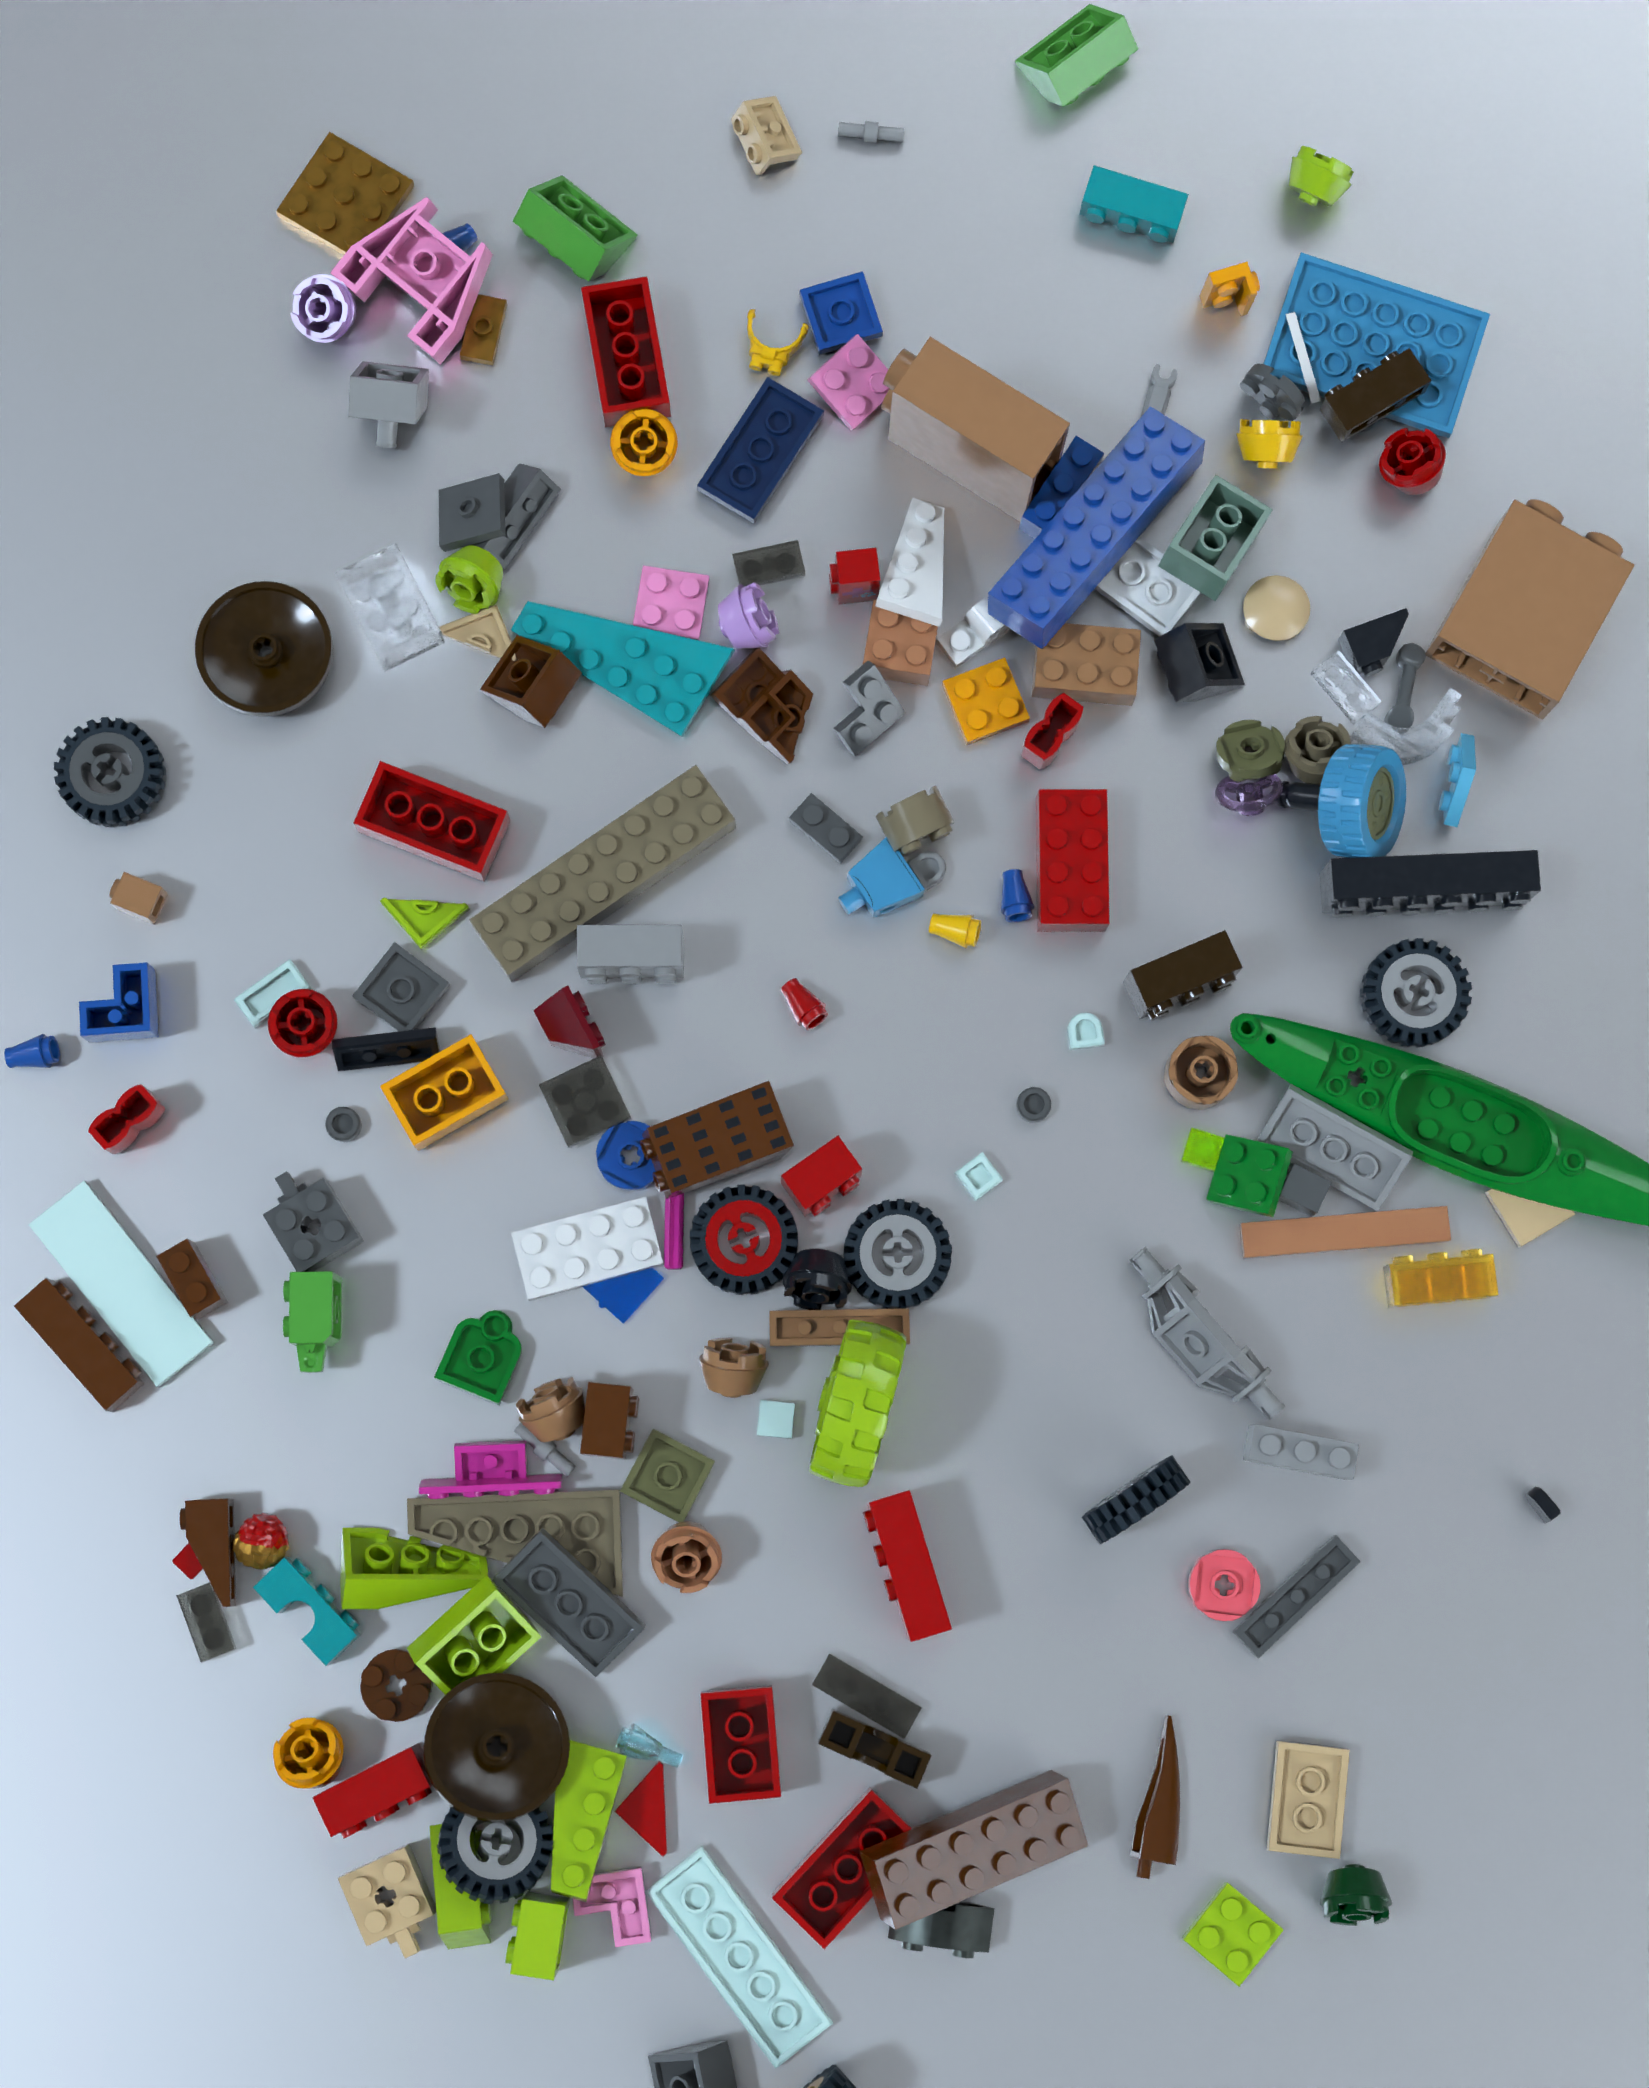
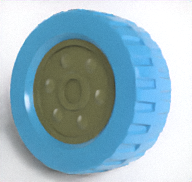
M1346 744L1337 749L1330 758L1321 784L1300 782L1290 784L1288 781H1283L1276 789V803L1280 808L1290 807L1291 809L1318 811V823L1322 841L1327 850L1335 856L1344 858L1386 856L1393 848L1399 836L1405 813L1406 778L1403 764L1398 754L1391 748L1368 744Z

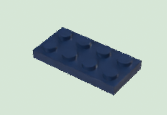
M767 377L697 484V490L754 524L823 418L824 410Z

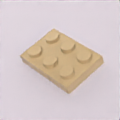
M1276 1741L1267 1850L1340 1859L1349 1749Z

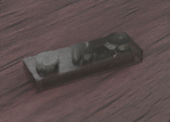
M830 1653L812 1683L816 1688L905 1739L922 1709L921 1706Z

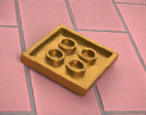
M329 131L276 210L279 218L345 255L352 245L393 219L413 189L414 182L412 179Z

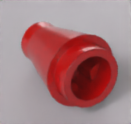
M797 978L791 979L782 986L780 991L785 996L799 1026L803 1025L806 1030H810L825 1020L828 1015L825 1010L826 1004L804 987Z

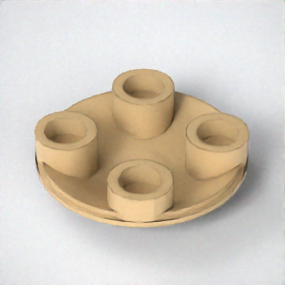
M1267 576L1258 580L1249 588L1244 598L1243 613L1246 627L1268 640L1282 641L1293 639L1305 627L1310 616V602L1305 590L1296 581L1284 576Z

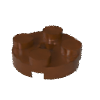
M392 1649L378 1654L369 1662L361 1675L360 1691L366 1707L379 1719L400 1722L416 1716L424 1709L430 1699L433 1682L414 1663L408 1651ZM392 1675H396L397 1679L404 1678L406 1681V1685L402 1687L403 1694L397 1696L395 1691H388L387 1685L391 1683L390 1677Z

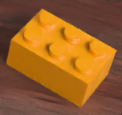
M472 1034L380 1086L411 1142L418 1151L509 1100Z

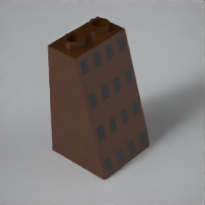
M769 1081L648 1127L642 1134L643 1139L640 1140L645 1158L652 1160L656 1171L652 1173L658 1192H664L666 1199L780 1160L794 1146Z

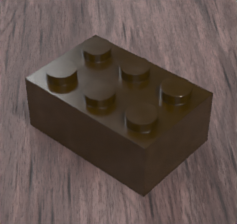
M1226 930L1130 970L1123 984L1139 1019L1149 1016L1152 1021L1168 1014L1169 1009L1173 1008V1005L1180 1003L1181 1007H1186L1201 999L1200 996L1210 989L1213 994L1228 989L1232 986L1231 983L1237 980L1236 975L1243 967Z

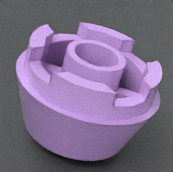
M327 274L311 276L301 282L293 292L295 296L293 299V313H291L292 321L302 334L313 341L321 343L335 341L343 336L355 321L357 313L355 299L346 285L334 276Z
M756 582L747 586L738 585L718 604L720 629L723 635L737 649L768 647L769 642L777 639L775 635L779 634L775 613L773 610L769 611L764 600L760 598L765 593Z

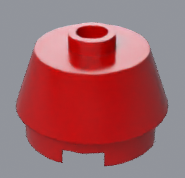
M1403 428L1386 439L1384 442L1385 449L1379 460V469L1387 482L1408 495L1426 493L1437 485L1442 475L1446 450L1442 441L1431 430L1425 428V432L1419 430L1409 431L1408 428Z
M310 989L293 990L281 996L273 1005L268 1017L269 1034L274 1044L284 1053L295 1057L313 1056L323 1051L332 1042L337 1030V1014L332 1003L321 993Z

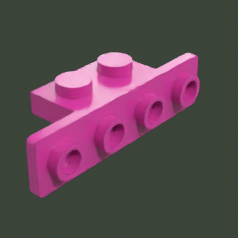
M526 1440L455 1443L456 1478L423 1479L419 1484V1494H428L430 1499H442L449 1497V1493H463L464 1497L473 1498L483 1496L484 1492L498 1491V1494L501 1496L518 1495L520 1490H534L535 1494L544 1495L554 1493L555 1489L561 1488L563 1479L562 1474L527 1475Z

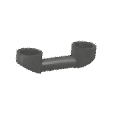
M1415 643L1404 644L1396 656L1397 664L1403 670L1397 704L1389 710L1384 718L1386 730L1396 736L1405 734L1414 722V712L1410 707L1416 671L1426 659L1424 649Z

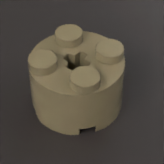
M937 786L931 787L929 790L931 795L929 796L926 790H923L890 806L891 810L887 812L888 816L886 817L883 811L875 816L894 852L899 850L904 857L920 849L919 847L922 846L920 841L929 837L931 842H935L953 831L951 825L955 822Z

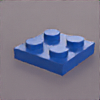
M863 271L800 289L799 295L819 355L839 350L856 334L864 342L883 336V330Z

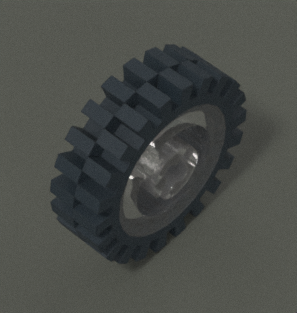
M1173 1455L1123 1485L1091 1508L1081 1518L1098 1543L1102 1544L1155 1511L1156 1508L1173 1498L1191 1482Z

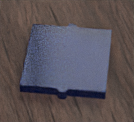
M649 1268L582 1287L599 1302L600 1308H606L624 1324L664 1278L656 1270Z

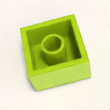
M528 1891L522 1900L518 1899L517 1904L515 1903L511 1923V1926L517 1927L516 1937L512 1936L511 1941L508 1943L505 1963L512 1964L510 1974L554 1981L560 1966L570 1902L569 1897Z

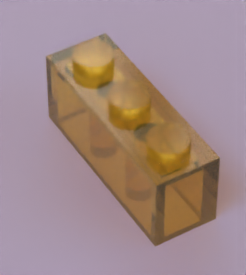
M1482 1249L1461 1251V1257L1448 1258L1447 1252L1426 1254L1427 1260L1414 1261L1413 1255L1393 1257V1264L1383 1267L1388 1308L1487 1299L1499 1295L1493 1254L1483 1255Z

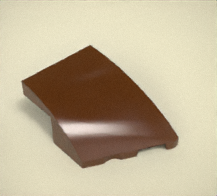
M754 648L710 696L765 748L786 764H790L794 760V749L798 736L802 733L805 724L804 716L810 707L813 693L791 669L781 671L760 648Z

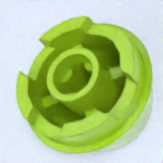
M1301 146L1297 157H1292L1288 186L1300 193L1298 198L1305 203L1316 206L1319 202L1332 206L1352 186L1349 181L1354 171L1351 170L1350 166L1334 157L1329 158L1316 153V149Z
M468 545L441 561L435 582L440 592L445 589L456 600L453 604L455 607L468 613L478 614L480 609H488L497 603L503 579V568L490 552L478 546Z

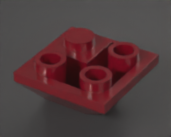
M567 985L533 1010L551 1046L596 1060L604 1057L601 1050L606 1045L604 1038L595 1021L588 1024L586 1017L590 1014L579 991L572 994Z

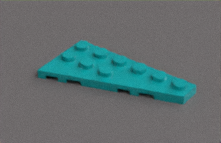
M527 601L511 628V631L519 636L560 650L582 672L583 676L682 737L735 652V649L529 601Z

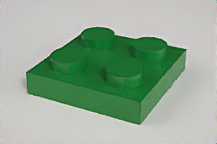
M1226 1134L1206 1200L1213 1204L1274 1217L1293 1151L1286 1147Z

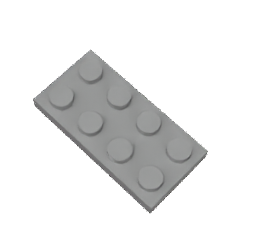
M1292 1084L1288 1087L1257 1139L1259 1142L1289 1148L1293 1151L1290 1163L1331 1181V1186L1376 1211L1383 1204L1413 1155V1151Z

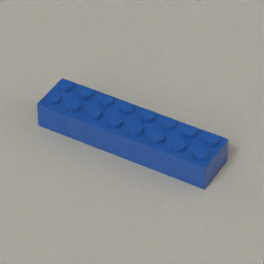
M1150 406L988 592V614L1040 649H1043L1202 464L1205 440Z

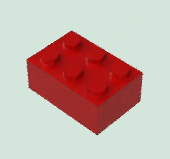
M772 1685L702 1691L700 1694L709 1804L781 1797Z
M417 1743L312 1797L330 1837L340 1833L343 1839L368 1826L365 1821L366 1819L373 1816L375 1821L378 1822L398 1811L400 1808L397 1803L406 1799L408 1805H411L431 1794L430 1786H432L425 1767L423 1749L420 1743Z

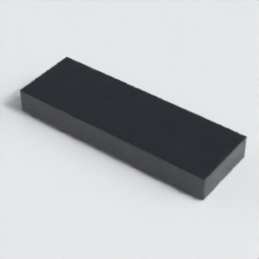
M436 1027L332 1040V1050L338 1071L423 1062L441 1051Z

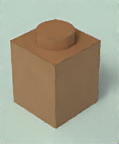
M126 872L123 873L121 879L115 880L109 897L112 898L110 904L117 910L155 925L168 896V893L161 886Z

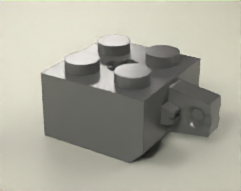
M287 1171L275 1178L284 1195L277 1199L280 1204L264 1213L263 1216L296 1272H315L364 1242L333 1188L324 1178L307 1187L305 1182L297 1186ZM311 1221L321 1223V1227H317L320 1231L316 1235L306 1232V1229L310 1228L307 1225Z

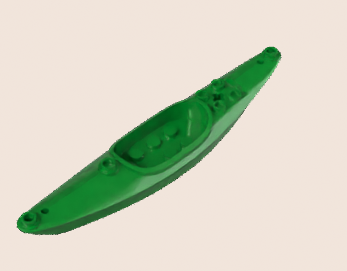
M1242 1013L1234 1017L1231 1022L1230 1032L1232 1038L1265 1067L1290 1084L1413 1151V1157L1470 1182L1527 1200L1588 1215L1649 1226V1163L1551 1109L1465 1071L1372 1041L1259 1014ZM1348 1075H1357L1360 1083L1355 1087L1350 1084L1352 1079L1347 1078Z

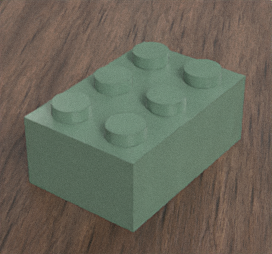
M1215 475L1168 546L1158 567L1216 601L1260 533L1273 509L1218 475Z

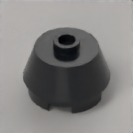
M805 1249L799 1251L782 1279L785 1287L784 1296L793 1297V1305L807 1310H821V1306L827 1304H835L837 1309L842 1308L847 1303V1296L852 1290L844 1258L835 1252L825 1249Z

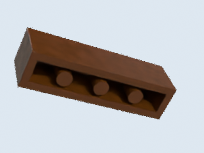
M45 1278L16 1303L14 1307L104 1410L114 1412L145 1384L139 1378V1375L142 1374L141 1369L129 1357L124 1360L116 1352V1349L119 1348L118 1343L106 1331L101 1334L94 1327L93 1324L97 1321L95 1317L83 1305L78 1308L70 1298L74 1294L63 1281L59 1279L55 1282Z

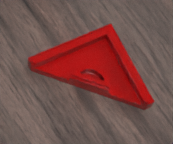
M659 1760L614 1812L664 1857L667 1853L664 1764Z

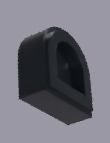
M1535 1486L1525 1494L1527 1501L1544 1523L1552 1521L1561 1514V1510L1540 1487Z

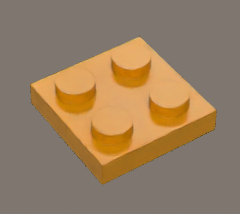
M1005 657L942 681L943 689L966 745L1030 721V716Z

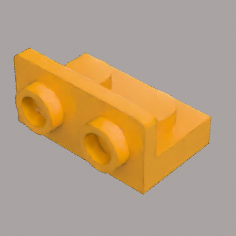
M1248 262L1210 272L1199 295L1203 308L1212 305L1214 308H1222L1231 304L1233 299H1235L1240 316L1247 315L1255 300L1257 291L1260 290L1257 274L1255 271H1250Z

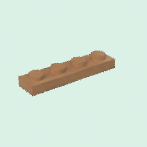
M909 1308L769 1311L770 1347L841 1346L849 1320L873 1322L890 1327L903 1333L906 1336V1343L910 1344Z

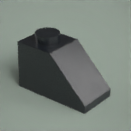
M1407 608L1343 631L1338 641L1352 676L1363 673L1364 677H1368L1384 669L1383 666L1391 656L1408 618Z

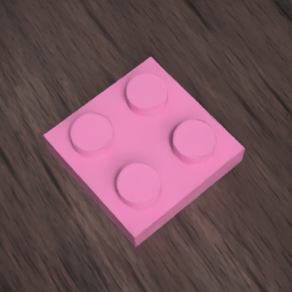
M858 334L854 335L807 379L850 431L855 429L883 402L890 389L883 384L888 369Z
M643 566L633 625L700 641L710 580L709 575Z

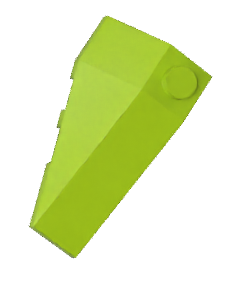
M342 1528L340 1572L342 1609H381L473 1588L488 1575L487 1558L446 1545L438 1548L421 1544L422 1538L410 1536L409 1540L389 1536V1530L381 1528Z

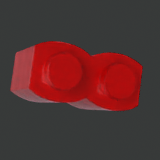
M1065 693L1054 698L1047 707L1043 720L1036 723L1028 732L1021 757L1040 770L1050 765L1056 758L1061 743L1068 740L1076 731L1083 713V706Z
M142 1084L136 1085L122 1094L115 1108L108 1109L98 1115L91 1123L88 1132L104 1150L111 1154H117L127 1149L135 1141L139 1131L153 1126L163 1115L165 1107L150 1090Z

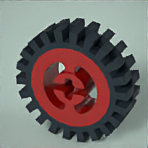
M742 1184L734 1188L729 1186L723 1188V1191L718 1194L716 1192L709 1197L710 1199L706 1203L703 1202L699 1207V1212L694 1216L692 1229L690 1230V1249L699 1271L712 1285L719 1287L725 1292H733L736 1295L748 1293L753 1295L758 1294L759 1291L772 1288L775 1283L783 1279L798 1251V1232L791 1211L774 1193L769 1190H762L759 1186L755 1185L748 1187ZM744 1216L754 1217L760 1220L769 1231L770 1242L768 1249L762 1256L755 1254L760 1246L758 1235L749 1240L750 1246L748 1248H744L742 1244L731 1247L737 1256L747 1258L744 1264L728 1260L719 1248V1235L726 1224L733 1225L728 1233L729 1244H732L739 1240L738 1234L740 1232H744L746 1236L757 1233L756 1228L752 1224L741 1221Z

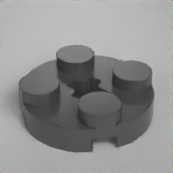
M1253 365L1240 383L1241 389L1260 404L1259 410L1267 418L1274 420L1278 416L1289 421L1295 420L1305 408V406H1302L1305 399L1298 387L1285 375L1278 379L1270 374L1274 368L1268 365Z

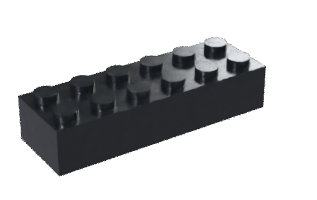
M1538 850L1332 858L1319 873L1322 913H1332V917L1335 918L1350 917L1353 915V912L1366 911L1367 916L1385 915L1387 910H1400L1402 915H1413L1421 913V909L1434 908V913H1450L1455 911V907H1468L1469 912H1482L1489 910V906H1502V910L1512 911L1522 909L1523 905L1530 902L1541 891Z

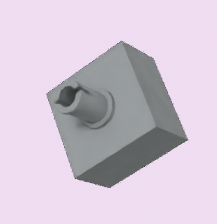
M363 361L350 376L348 417L378 420L376 446L396 448L398 444V422L416 424L427 409L429 369Z

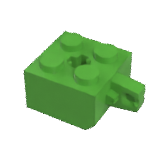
M333 1271L290 1272L289 1281H284L283 1286L284 1301L289 1302V1316H284L283 1335L284 1337H289V1344L297 1346L300 1372H323L327 1347H333L342 1338V1277Z

